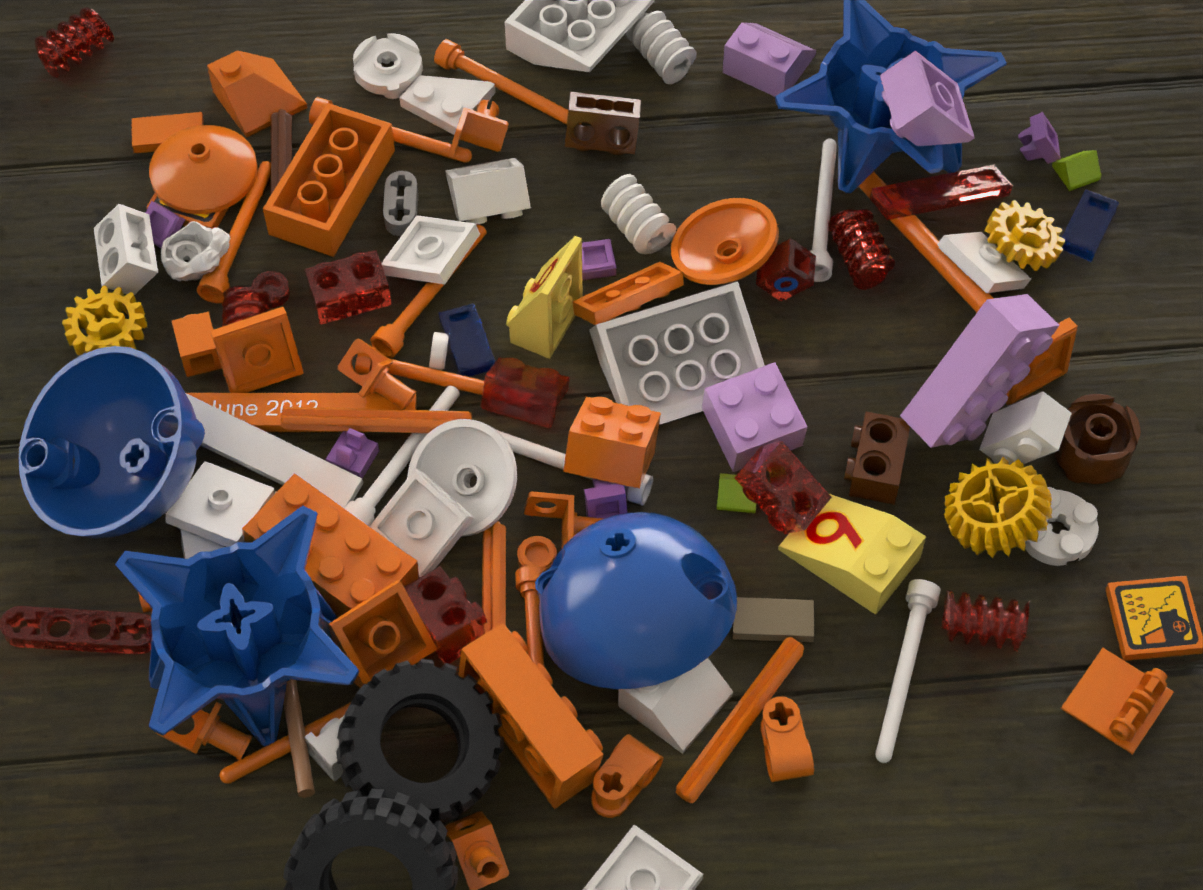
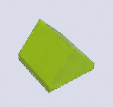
M1097 150L1081 151L1052 163V167L1069 191L1101 179Z
M720 473L717 510L756 513L759 477Z

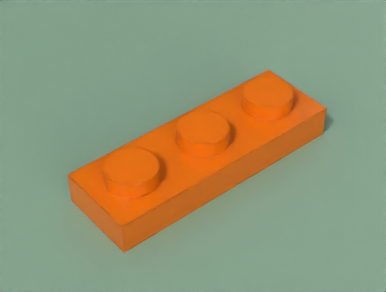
M662 262L655 263L572 301L574 315L593 325L610 321L625 312L639 309L641 305L655 298L665 297L670 294V291L683 286V273Z

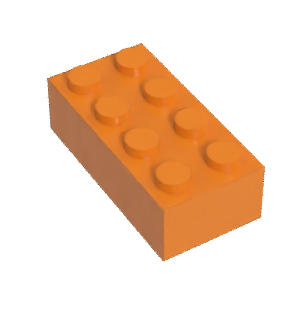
M326 103L263 207L268 234L334 257L395 151L392 124Z
M295 473L242 528L244 541L252 543L301 506L316 511L318 515L305 571L310 576L315 588L338 617L396 580L401 581L407 594L419 583L417 560Z
M502 622L462 648L458 676L465 678L468 674L478 681L474 686L480 694L488 692L494 701L489 707L493 714L499 713L502 726L498 729L499 735L504 737L506 745L552 807L556 809L593 783V778L599 770L604 755L601 752L603 751V746L597 735L590 729L585 731L576 719L578 714L571 701L565 696L560 698L551 686L553 681L546 668L540 663L535 665L529 657L527 645L520 634L516 631L511 633Z

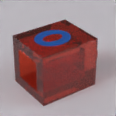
M790 238L777 245L768 260L757 269L756 285L782 302L814 285L816 255Z

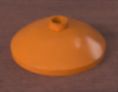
M215 125L194 126L171 135L156 149L149 166L151 185L158 198L167 206L188 214H210L233 206L246 196L257 176V160L250 143L239 133L226 127Z
M747 198L719 200L698 209L679 226L671 243V256L677 270L681 271L685 278L693 282L706 285L732 283L755 272L772 255L779 238L778 224L771 210L758 201Z

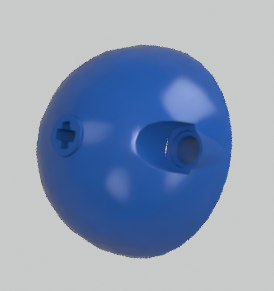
M111 346L84 353L66 364L50 379L33 403L25 421L19 447V474L24 494L31 508L41 520L53 529L65 534L98 539L115 537L141 530L165 514L185 491L195 469L197 460L196 450L202 444L205 436L204 427L196 419L193 406L179 381L166 367L145 352L131 347Z
M625 513L602 519L587 526L563 546L555 557L550 569L541 573L535 581L536 591L540 599V627L546 651L553 662L566 674L596 687L610 689L642 688L663 683L692 670L706 660L721 645L733 625L737 611L736 586L724 559L717 550L692 527L671 517L656 513Z

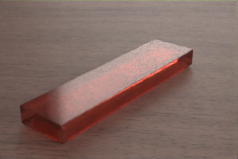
M989 165L872 188L870 200L887 220L1010 196L1013 185L995 165Z

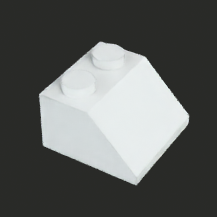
M515 158L445 170L455 214L459 221L476 223L477 225L487 222V216L501 214L502 219L514 218L523 215L522 210L531 208L524 166Z
M707 658L692 670L663 683L636 689H619L618 706L683 754L733 696V690Z

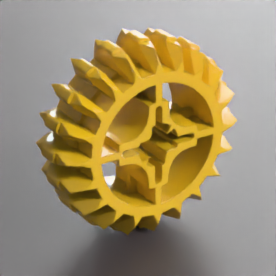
M1004 456L998 464H993L987 458L985 466L979 468L972 464L970 474L959 472V483H950V494L945 496L944 503L946 507L944 509L946 522L949 524L952 536L959 540L964 549L971 547L976 555L987 550V553L993 558L997 551L1003 550L1009 557L1011 548L1018 547L1024 551L1027 540L1038 542V531H1047V519L1052 518V496L1050 490L1047 489L1045 479L1041 474L1037 475L1032 465L1024 467L1019 459L1009 465ZM999 501V502H1000V504H998V506H999V512L997 513V512H996V510H998V508H997V502Z

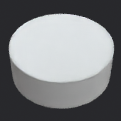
M434 332L429 368L441 371L445 368L449 339L446 333Z

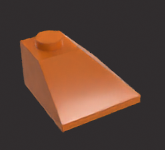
M237 50L207 65L213 93L246 138L270 127L271 115L279 112L281 109L292 116L307 108V103L272 58Z

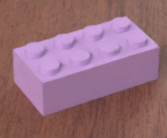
M1028 294L987 299L900 416L930 448L946 444L953 445L963 440L972 441L985 430L986 424L984 422L991 413L998 411L1007 402L1008 396L1006 394L1012 386L1021 382L1030 372L1029 364L1052 344L1053 338L1051 336L1060 325Z

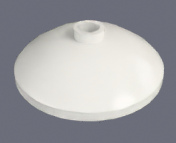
M471 419L452 420L439 425L429 432L413 453L408 469V477L415 468L421 470L475 518L462 536L478 534L495 524L508 509L517 483V466L509 443L493 427ZM476 475L477 483L471 488L470 479Z

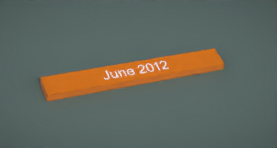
M187 393L265 432H343L285 430L281 425V413L285 407L400 410L399 407L378 393H371L364 398L358 395V393ZM416 394L405 410L417 409Z

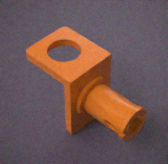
M487 99L478 103L477 111L463 108L448 157L454 158L459 140L496 152L501 151L509 123L497 118L499 107L494 101H492L490 109H487L489 102Z
M356 339L338 365L340 372L362 386L358 393L362 398L377 392L399 407L400 410H405L417 392L390 375L389 368L393 361L361 339ZM366 353L371 357L373 367L368 374H359L353 369L352 360L356 354Z
M532 491L529 492L524 507V514L528 516L562 519L561 549L581 530L605 519L577 516V512H574V495ZM540 502H551L556 504V506L551 508H541L536 506V504Z
M216 702L210 714L199 710L191 716L194 720V728L188 734H177L173 729L165 735H160L156 732L157 735L197 754L201 745L206 746L209 743L236 757L238 760L242 758L253 737L220 721L221 716L218 713L222 704Z
M482 811L444 826L448 831L446 836L454 844L457 858L470 890H478L508 877L509 870L493 826ZM475 824L474 826H472V827H470V828H467V829H465V830H460V829H462V828H464V827H466V826Z

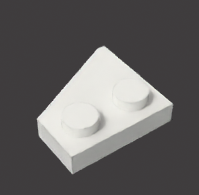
M420 75L400 97V106L454 135L463 108L477 111V105L480 101L490 100L496 93L495 84L488 81Z

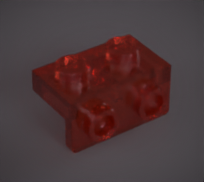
M499 357L485 375L480 406L482 409L551 428L555 421L557 406L568 391L570 377L561 375L558 371L551 368H536L526 365L516 358Z

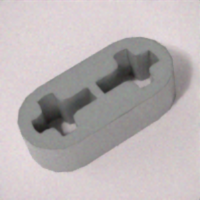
M396 171L390 174L385 182L383 216L387 231L393 235L402 236L417 215L418 186L413 174L407 171ZM399 186H406L404 196H398ZM398 210H404L402 221H396Z

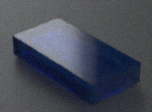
M1085 189L1062 236L1065 239V243L1061 247L1063 251L1092 261L1115 215L1119 202Z
M472 303L440 312L439 321L443 332L449 336L448 346L458 374L470 377L495 370L496 361L475 304Z

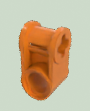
M787 697L770 699L763 709L760 732L771 782L814 775L813 756L797 704ZM780 717L781 722L787 724L784 726H780L779 721L774 718Z
M627 734L624 736L593 778L594 790L591 797L593 809L603 817L614 818L620 816L640 791L653 780L664 758L632 735Z

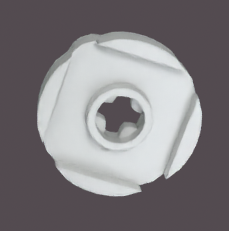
M387 34L388 38L378 40L376 36L364 40L354 52L355 80L369 92L384 95L388 99L399 98L402 96L403 91H406L422 74L423 66L419 48L414 41L400 34ZM391 61L394 62V65L391 67H382L381 63L388 64Z
M1047 487L1052 496V518L1047 519V531H1038V542L1027 540L1025 542V549L1032 557L1049 565L1062 566L1066 565L1068 561H1074L1078 558V561H1080L1091 552L1098 536L1097 509L1091 503L1086 502L1071 492ZM1049 522H1061L1068 531L1061 530L1059 534L1052 532L1053 526Z

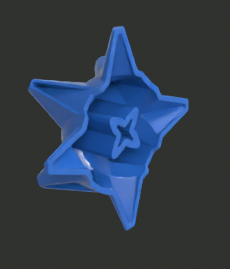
M843 0V37L834 43L823 59L817 74L776 95L775 101L778 109L806 112L830 118L838 129V189L846 193H852L877 167L895 152L904 151L930 174L940 172L942 169L948 173H954L962 165V143L916 146L907 138L897 136L890 125V119H892L890 109L882 97L884 88L880 75L914 51H917L958 83L963 99L965 90L1007 65L1002 53L944 48L936 41L928 42L913 36L907 29L893 27L865 0Z
M301 506L252 543L237 542L229 547L210 552H199L189 559L124 551L115 565L153 609L151 616L152 640L149 682L152 688L159 690L149 728L160 735H165L215 699H221L225 701L259 743L267 746L277 741L286 685L290 679L342 685L353 684L358 676L359 669L332 641L328 625L337 619L338 616L315 588L310 576L305 571L318 515L316 511Z

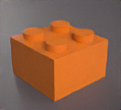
M586 397L569 430L563 472L640 489L655 453L661 413L651 411L643 405L628 406L614 403L606 397Z

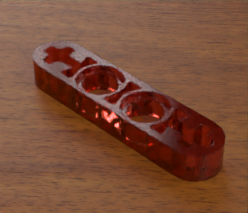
M16 606L7 610L0 620V629L5 639L15 647L122 654H146L151 651V617L143 613ZM25 620L28 626L21 627L20 633H15L12 627L19 626L20 622ZM58 621H67L71 624L69 632L62 637H53L49 634L51 626ZM105 623L111 626V630L106 637L98 640L89 637V632L95 625ZM120 625H122L124 632H120ZM145 627L147 633L142 634L140 640H135L132 634L138 633L139 628ZM35 628H40V635H38Z

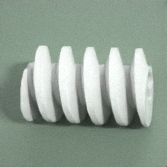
M654 11L650 14L643 13L626 32L628 39L640 50L642 56L655 68V71L666 84L672 85L684 78L696 59L697 52L695 49L689 46L685 38L681 37L678 29H674L672 22L666 20V16L662 11Z
M626 174L619 177L604 192L601 200L602 209L609 214L611 220L617 224L619 230L625 234V237L633 244L638 253L644 255L652 254L661 250L673 240L676 226L673 223H669L668 216L665 213H661V208L658 204L653 203V199L649 194H645V189L641 184H637V179L634 175Z

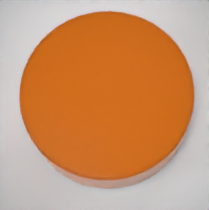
M532 536L525 539L517 551L520 568L535 565L548 570L557 556L554 543L543 536Z

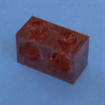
M377 250L355 253L347 258L332 262H322L314 267L305 269L309 292L320 325L391 305L388 281Z
M783 441L762 445L734 477L743 487L744 495L750 501L758 504L768 515L769 523L784 534L805 531L832 498ZM766 471L769 472V475H770V483H769V481L767 480ZM792 499L795 503V511L792 507Z
M440 566L404 587L437 647L435 652L444 664H449L460 658L462 648L485 634L483 625L487 623V619L483 610L477 602L469 603L466 599V591L458 578L453 577L450 579Z

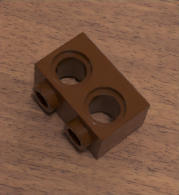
M570 92L565 147H572L579 151L599 150L608 151L615 155H635L641 100ZM586 122V123H589V124H591V125H590V126H582V125H580L579 123ZM621 126V127H624V128H626V129H624V130H617V129H615L614 127Z
M866 411L863 426L855 425L851 447L858 448L856 458L848 457L844 480L851 481L849 496L895 505L910 426L903 418ZM873 439H881L886 443H878ZM868 471H874V472H877V473L880 474V475H878V476H872V475L868 474L867 472H868Z

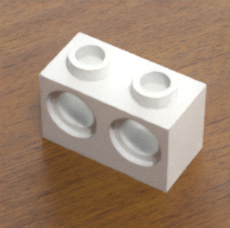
M118 204L94 227L101 285H106L108 289L112 290L121 287L124 294L132 292L135 295L158 273L149 214Z

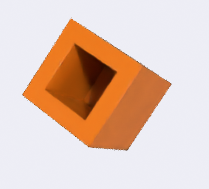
M209 311L200 314H189L183 318L172 320L180 357L187 377L222 369L210 333L214 329Z

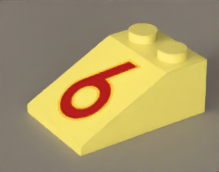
M574 236L541 268L535 279H529L525 286L519 306H513L507 317L506 325L509 327L510 343L550 359L576 316L574 315L572 301L583 297L582 238Z
M823 492L779 545L778 550L876 615L920 560L926 536L894 515Z

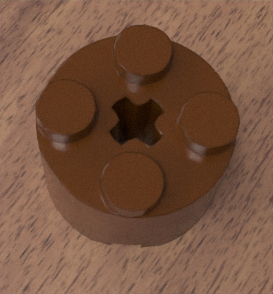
M1088 394L1072 402L1071 406L1067 409L1071 412V416L1060 448L1054 452L1058 464L1065 471V475L1070 481L1075 483L1103 484L1121 478L1124 475L1141 433L1139 420L1130 407L1126 405L1124 408L1114 402V397L1106 394Z

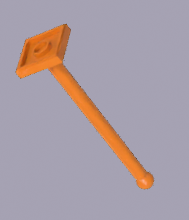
M874 171L858 186L976 313L987 299H994L990 293H985L938 248V238ZM1070 317L1058 323L1060 326L1051 336L1053 338L1052 344L1029 364L1030 372L1021 382L1013 385L1006 394L1008 396L1007 405L1015 403L1068 372L1078 327Z

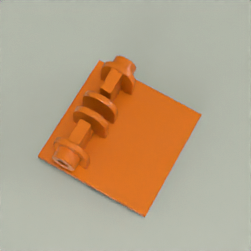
M1102 648L1061 709L1133 755L1174 691L1167 687V675L1164 671L1153 668L1152 671L1143 673L1105 648Z

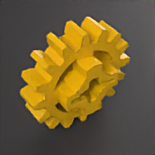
M1013 200L1010 205L1004 202L1001 203L999 208H995L985 228V232L990 234L987 239L988 243L997 244L996 250L1007 257L1006 261L1010 263L1016 260L1022 269L1027 264H1030L1034 271H1038L1040 266L1046 269L1049 268L1063 251L1061 247L1065 243V239L1059 237L1062 229L1052 226L1055 219L1053 217L1047 218L1041 208L1037 211L1031 210L1030 203L1027 202L1023 207H1020L1016 200Z
M105 285L102 286L98 294H95L92 289H88V298L82 299L76 296L74 300L77 307L66 308L65 311L68 319L63 320L62 324L66 331L65 336L69 346L73 345L77 355L111 346L136 349L133 340L144 339L142 329L147 327V322L141 302H136L132 292L124 296L121 287H117L113 293H109ZM122 311H124L129 316V319H125L124 313H122ZM81 328L85 329L88 336H85L81 332Z

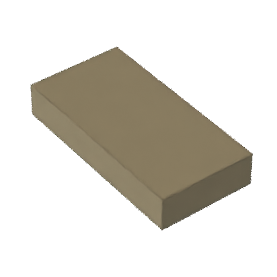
M737 597V611L733 622L734 640L784 641L786 638L792 637L798 642H813L814 600Z

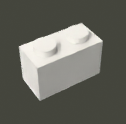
M1040 392L994 412L979 450L989 456L995 464H998L1004 456L1009 465L1017 459L1025 464L1056 452L1060 448L1071 412L1045 392Z

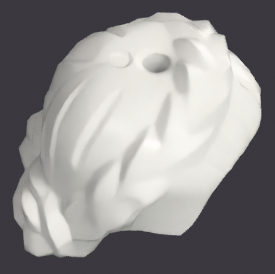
M190 222L184 228L166 238L162 244L161 261L166 272L172 279L178 281L201 279L204 274L214 271L215 267L219 265L220 258L229 249L230 235L220 228L211 229L198 222Z

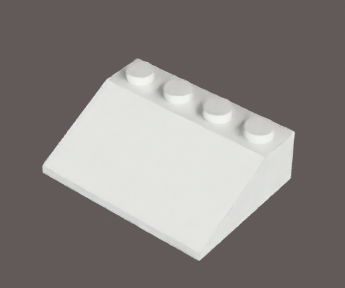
M525 0L505 21L506 50L534 65L591 72L655 0Z
M738 281L596 324L589 329L600 366L616 403L628 406L643 405L651 411L660 412L659 425L703 411L702 404L705 388L765 366Z

